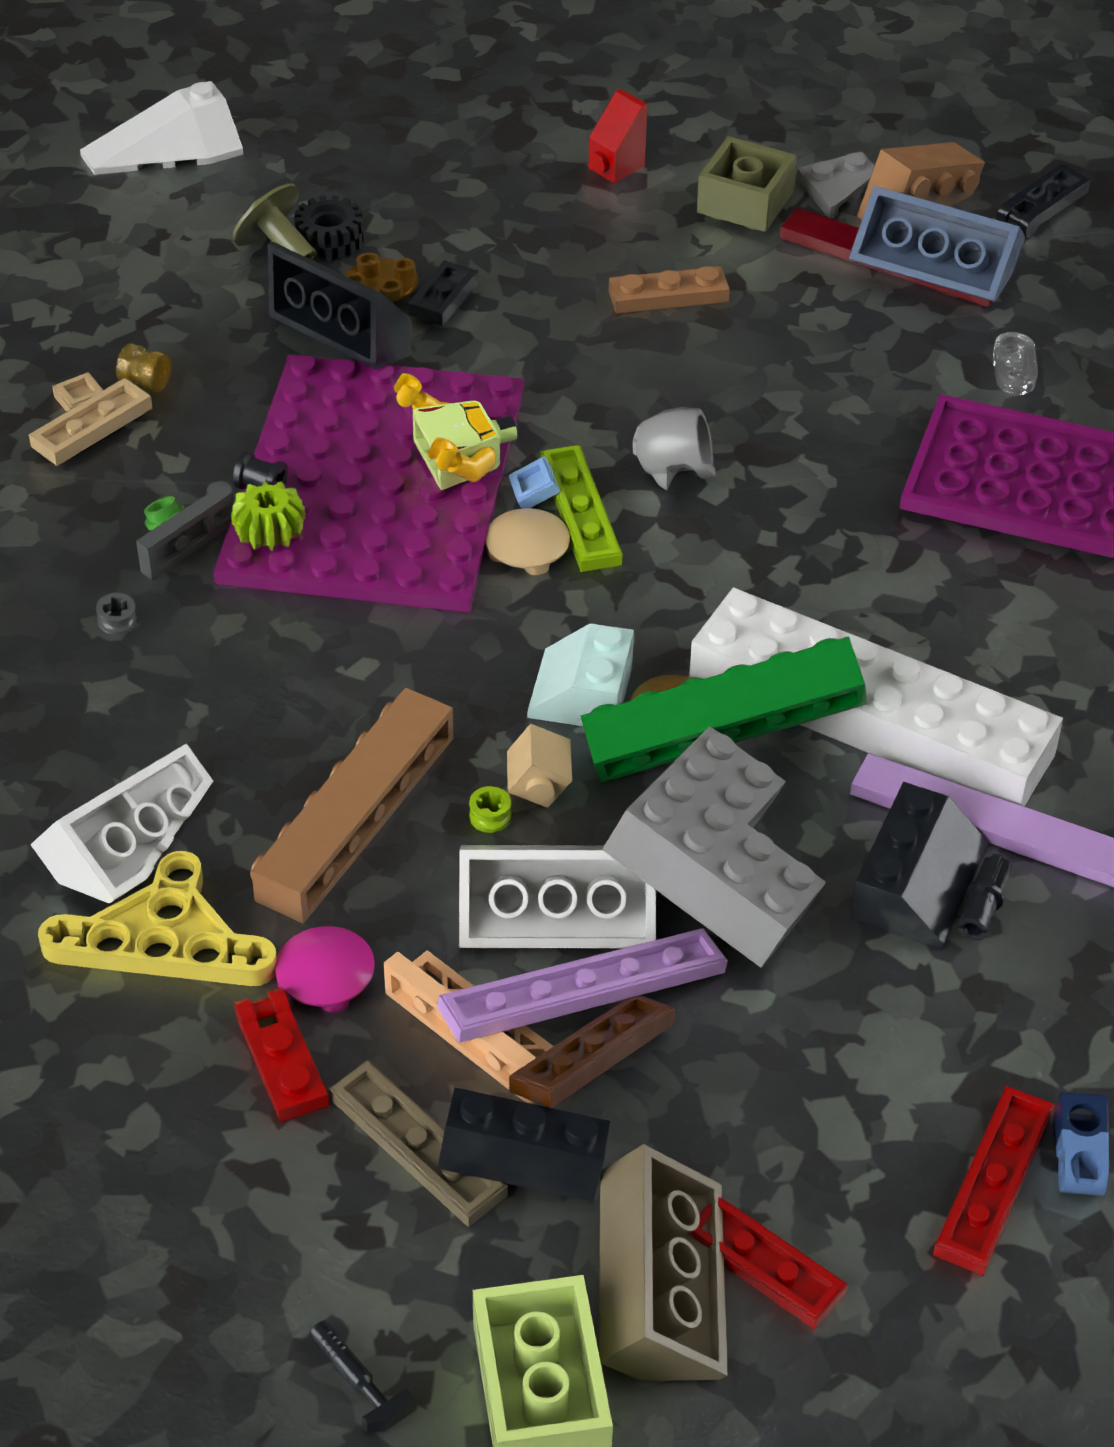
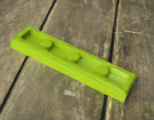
M574 445L540 451V458L545 456L550 463L561 491L554 495L553 499L561 520L569 530L570 545L580 572L622 566L623 554L581 446Z

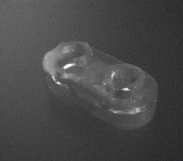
M1006 332L999 335L995 340L993 350L997 386L1012 396L1030 393L1036 386L1038 376L1033 340L1027 335L1018 332Z

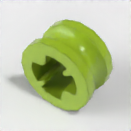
M495 786L481 787L474 791L469 801L471 824L477 830L486 833L500 832L510 824L512 817L510 795L504 789Z

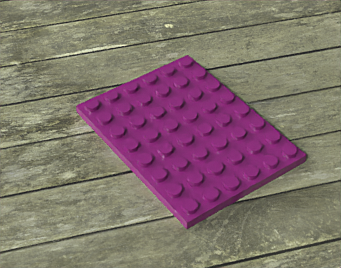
M288 355L254 455L257 459L270 463L282 461L287 464L288 475L285 488H296L298 496L302 499V505L305 506V519L303 529L301 530V537L291 539L289 547L278 544L274 546L272 551L268 546H261L254 550L250 542L241 543L231 519L213 571L215 584L470 613L486 550L485 539L489 524L493 521L512 441L500 444V465L497 469L488 472L477 482L467 480L440 490L414 443L412 404L410 407L399 405L394 385L401 374L407 373L421 382L422 389L420 392H426L440 402L459 403L475 400L482 404L490 420L511 416L516 425L524 395V379L386 365L375 370L361 362L346 359L336 360L307 355Z

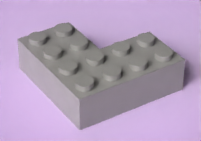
M711 726L626 809L602 849L760 968L798 924L826 884V881L813 873L807 865L798 862L775 845L769 837L753 829L762 819L786 781L776 775L768 765L757 761L735 745L731 738L717 732Z

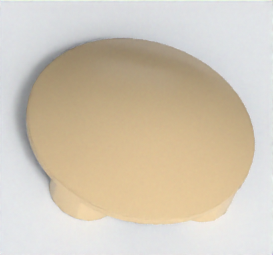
M531 508L511 510L499 515L489 524L485 539L486 554L492 561L524 568L531 575H541L549 570L551 563L558 560L566 552L570 543V534L565 523L547 511Z

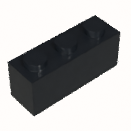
M454 1087L437 1169L593 1202L604 1162L610 1121Z

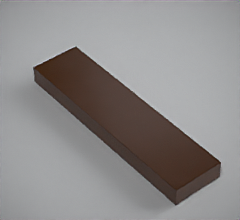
M640 995L625 999L509 1076V1092L553 1108L674 1025L675 1008Z

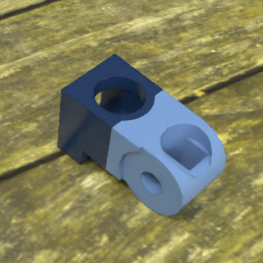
M1060 1093L1053 1115V1136H1056V1156L1059 1157L1060 1193L1104 1196L1109 1173L1108 1096ZM1083 1108L1093 1112V1115L1073 1114L1071 1112L1075 1109Z

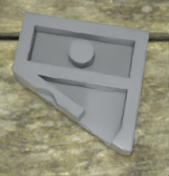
M863 152L850 153L839 158L819 161L812 165L797 168L796 181L824 214L831 219L838 215L839 207L843 203L852 204L860 198L861 193L866 192L875 166Z

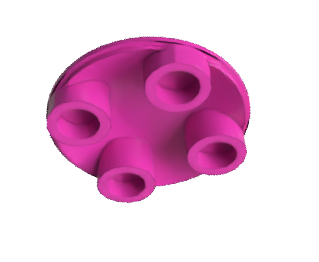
M315 927L296 934L279 951L275 963L278 988L282 987L287 995L301 1003L321 1006L326 1012L337 1013L345 1010L350 1000L359 995L368 986L374 973L375 963L371 948L356 933L340 927Z

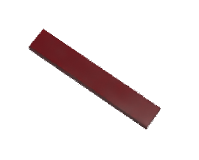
M796 208L780 228V238L985 307H989L992 303L989 300L851 261L849 256L859 230L858 227Z

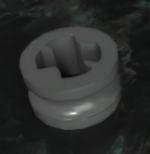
M116 592L101 597L97 602V623L104 632L110 634L124 633L132 629L136 624V604L129 595ZM121 611V616H112V612Z

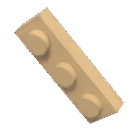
M123 378L30 433L31 447L58 466L153 409L151 396L126 378Z

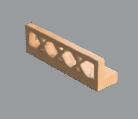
M428 950L413 962L400 952H396L384 962L385 994L507 1089H509V1076L554 1047L526 1025L506 1030L514 1036V1040L504 1032H499L459 1043L437 1009L439 995L473 987L474 985ZM428 970L438 979H440L442 981V985L435 979H433L431 976H429L426 973V971ZM516 1095L517 1097H519L521 1100H523V1101L526 1102V1103H530V1104H534V1103H535V1102H533V1101H531V1100H528V1099H526V1098H523V1097H521V1096Z

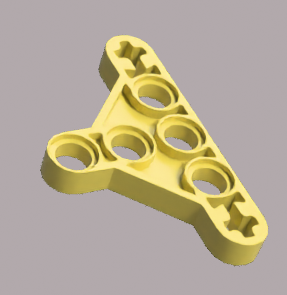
M175 851L167 854L158 864L152 884L91 917L68 914L55 915L45 920L38 930L40 948L44 958L49 962L61 965L245 986H261L271 981L276 975L275 963L277 954L274 944L267 938L236 934L229 928L200 894L203 886L201 862L196 855L187 851ZM177 869H188L193 872V875L184 881H174L168 878L169 874ZM174 905L182 909V912L177 917L170 919L161 918L157 915V912L165 906ZM63 935H68L67 937L63 938L61 943H55L60 941ZM85 937H86L87 946H86V947H81V945H85ZM107 938H117L123 942L118 949L105 952L97 948V945ZM156 943H164L171 947L167 954L160 957L148 956L145 953L148 947ZM203 949H214L220 953L215 960L202 963L193 958L198 951ZM230 953H234V954H235V955H232V963H229V954H230ZM254 957H260V958H262V959H258V961L256 962V965H249V964H248V963H251V962L253 961V958H254Z

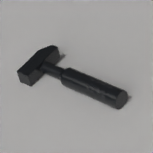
M320 1321L311 1329L309 1336L320 1347L353 1389L362 1392L375 1407V1409L362 1417V1428L366 1433L385 1431L417 1410V1399L407 1388L387 1400L373 1383L372 1374L327 1321Z

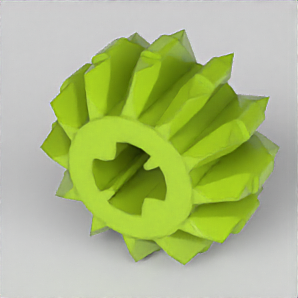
M264 480L262 486L256 487L248 484L246 492L236 494L231 518L232 525L235 526V531L241 543L250 542L254 550L261 546H268L272 551L275 545L281 544L289 547L291 539L301 537V530L303 529L305 519V506L302 505V499L298 496L296 488L286 489L282 481L275 485H268Z

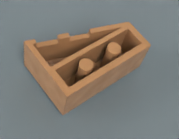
M955 142L881 149L857 217L862 220L873 186L951 207L973 195L980 182V174L985 162Z

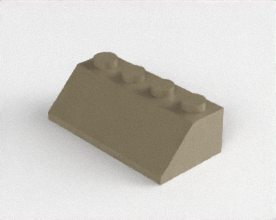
M645 1144L608 1165L600 1173V1362L639 1381L720 1380L728 1376L724 1257L719 1246V1241L723 1243V1210L718 1207V1197H722V1184ZM712 1203V1215L702 1227L704 1231L713 1236V1245H710V1248L688 1235V1233L698 1227L700 1221L699 1214L708 1204Z

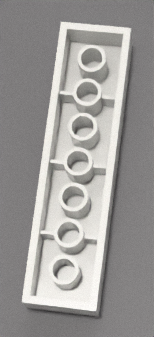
M734 587L692 640L689 677L705 679L722 674L728 668L735 665H753L766 661L779 652H797L813 647L814 644L823 639H841L849 636L865 682L868 704L799 725L867 753L1023 807L1056 754L1063 722L1062 717Z

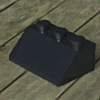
M903 781L855 881L850 919L942 950L964 902L967 888L972 883L987 850L988 841L949 796Z

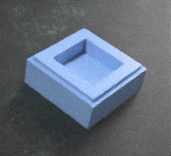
M545 456L508 475L517 502L522 509L532 508L561 492L552 467Z

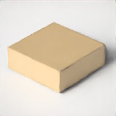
M89 372L52 386L55 399L66 412L103 391L102 387Z

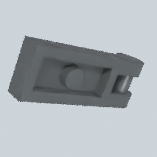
M225 481L211 483L207 488L205 496L138 539L136 543L141 573L154 580L228 530L232 519L231 512L233 511V507L230 505L233 501L232 486Z

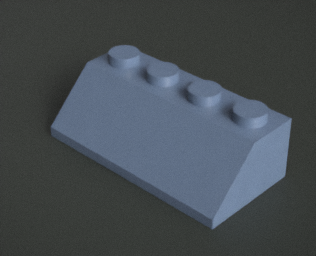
M873 186L849 259L996 302L1013 274L1025 236L1020 226Z

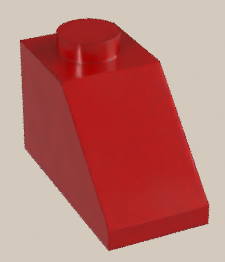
M622 89L615 92L589 137V169L615 184L645 166L647 103Z

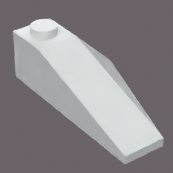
M209 81L198 82L191 87L177 90L80 149V153L93 174L97 175L138 171L142 168L143 164L149 163L163 164V168L175 167V161L197 159V165L212 164L243 155V147L226 99L213 82Z
M185 744L58 819L30 845L58 884L110 904L143 883L154 869L153 866L162 853L168 849L174 840L175 834L196 808L213 783V780L189 746Z

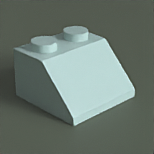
M588 624L545 648L527 711V718L583 726L580 715L590 713L600 705L624 703L632 671L634 630Z

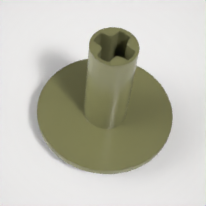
M293 183L281 185L257 199L241 217L232 235L233 241L238 246L252 244L267 235L272 242L311 260L317 254V251L286 218L295 206L300 194L299 188Z

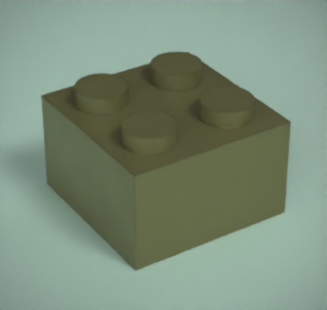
M728 136L699 174L697 213L711 216L717 220H725L743 225L752 230L766 232L794 192L797 155Z

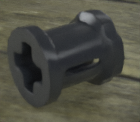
M243 452L234 468V486L243 490L247 488L248 484L256 487L262 486L264 480L268 485H275L282 481L284 486H286L288 466L282 461L270 463L257 459L251 452Z

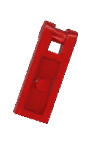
M281 987L269 991L266 998L251 1002L249 998L235 1002L234 1010L239 1026L280 1123L329 1107L328 1093L293 1016L284 989ZM274 1016L275 1024L260 1028L258 1021Z

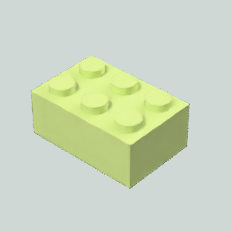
M584 1275L473 1290V1325L493 1447H612L613 1424Z

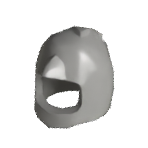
M679 407L664 410L644 420L637 427L633 438V454L637 455L644 471L652 475L658 486L664 490H668L673 477L681 471L695 470L701 479L715 476L710 431L701 409Z

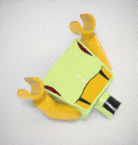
M407 373L401 374L394 385V390L397 393V402L402 407H410L412 404L414 443L440 490L467 480L477 482L488 472L497 469L500 465V444L517 439L516 425L511 416L490 420L482 404L475 400L459 403L440 402L426 392H420L422 384L417 378Z

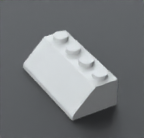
M461 845L459 948H627L656 940V889L602 850L604 846Z

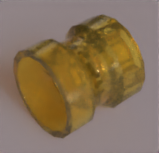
M129 343L119 354L116 366L117 378L119 381L126 378L133 384L141 383L142 387L146 390L156 393L160 392L166 386L171 374V358L166 353L156 350L149 353L144 347Z

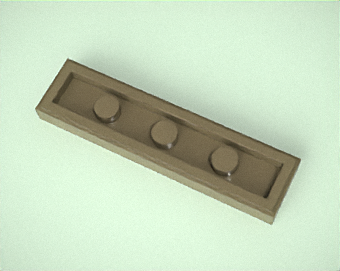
M367 1060L329 1088L330 1100L468 1228L508 1197V1186L505 1183L437 1169L445 1129L370 1061Z

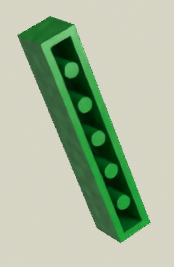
M847 636L841 639H823L814 644L813 647L797 652H779L768 660L753 665H735L728 668L724 673L709 678H691L681 683L680 686L665 691L644 692L634 700L618 705H600L590 713L580 715L593 763L600 783L674 762L709 726L731 738L734 743H738L864 706L868 703L865 682L850 638Z

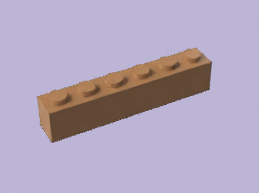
M406 687L394 702H388L383 708L378 721L369 731H364L359 736L355 748L344 761L340 760L335 764L330 778L319 791L315 790L309 795L303 810L292 822L289 821L283 826L278 839L266 854L261 853L254 861L250 877L253 882L255 902L304 924L453 740V707Z

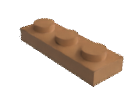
M705 266L699 269L666 270L660 273L628 274L621 277L609 278L608 288L616 314L729 302L730 288L722 266Z

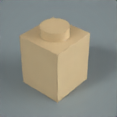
M530 724L507 750L508 793L548 808L572 782L571 739Z

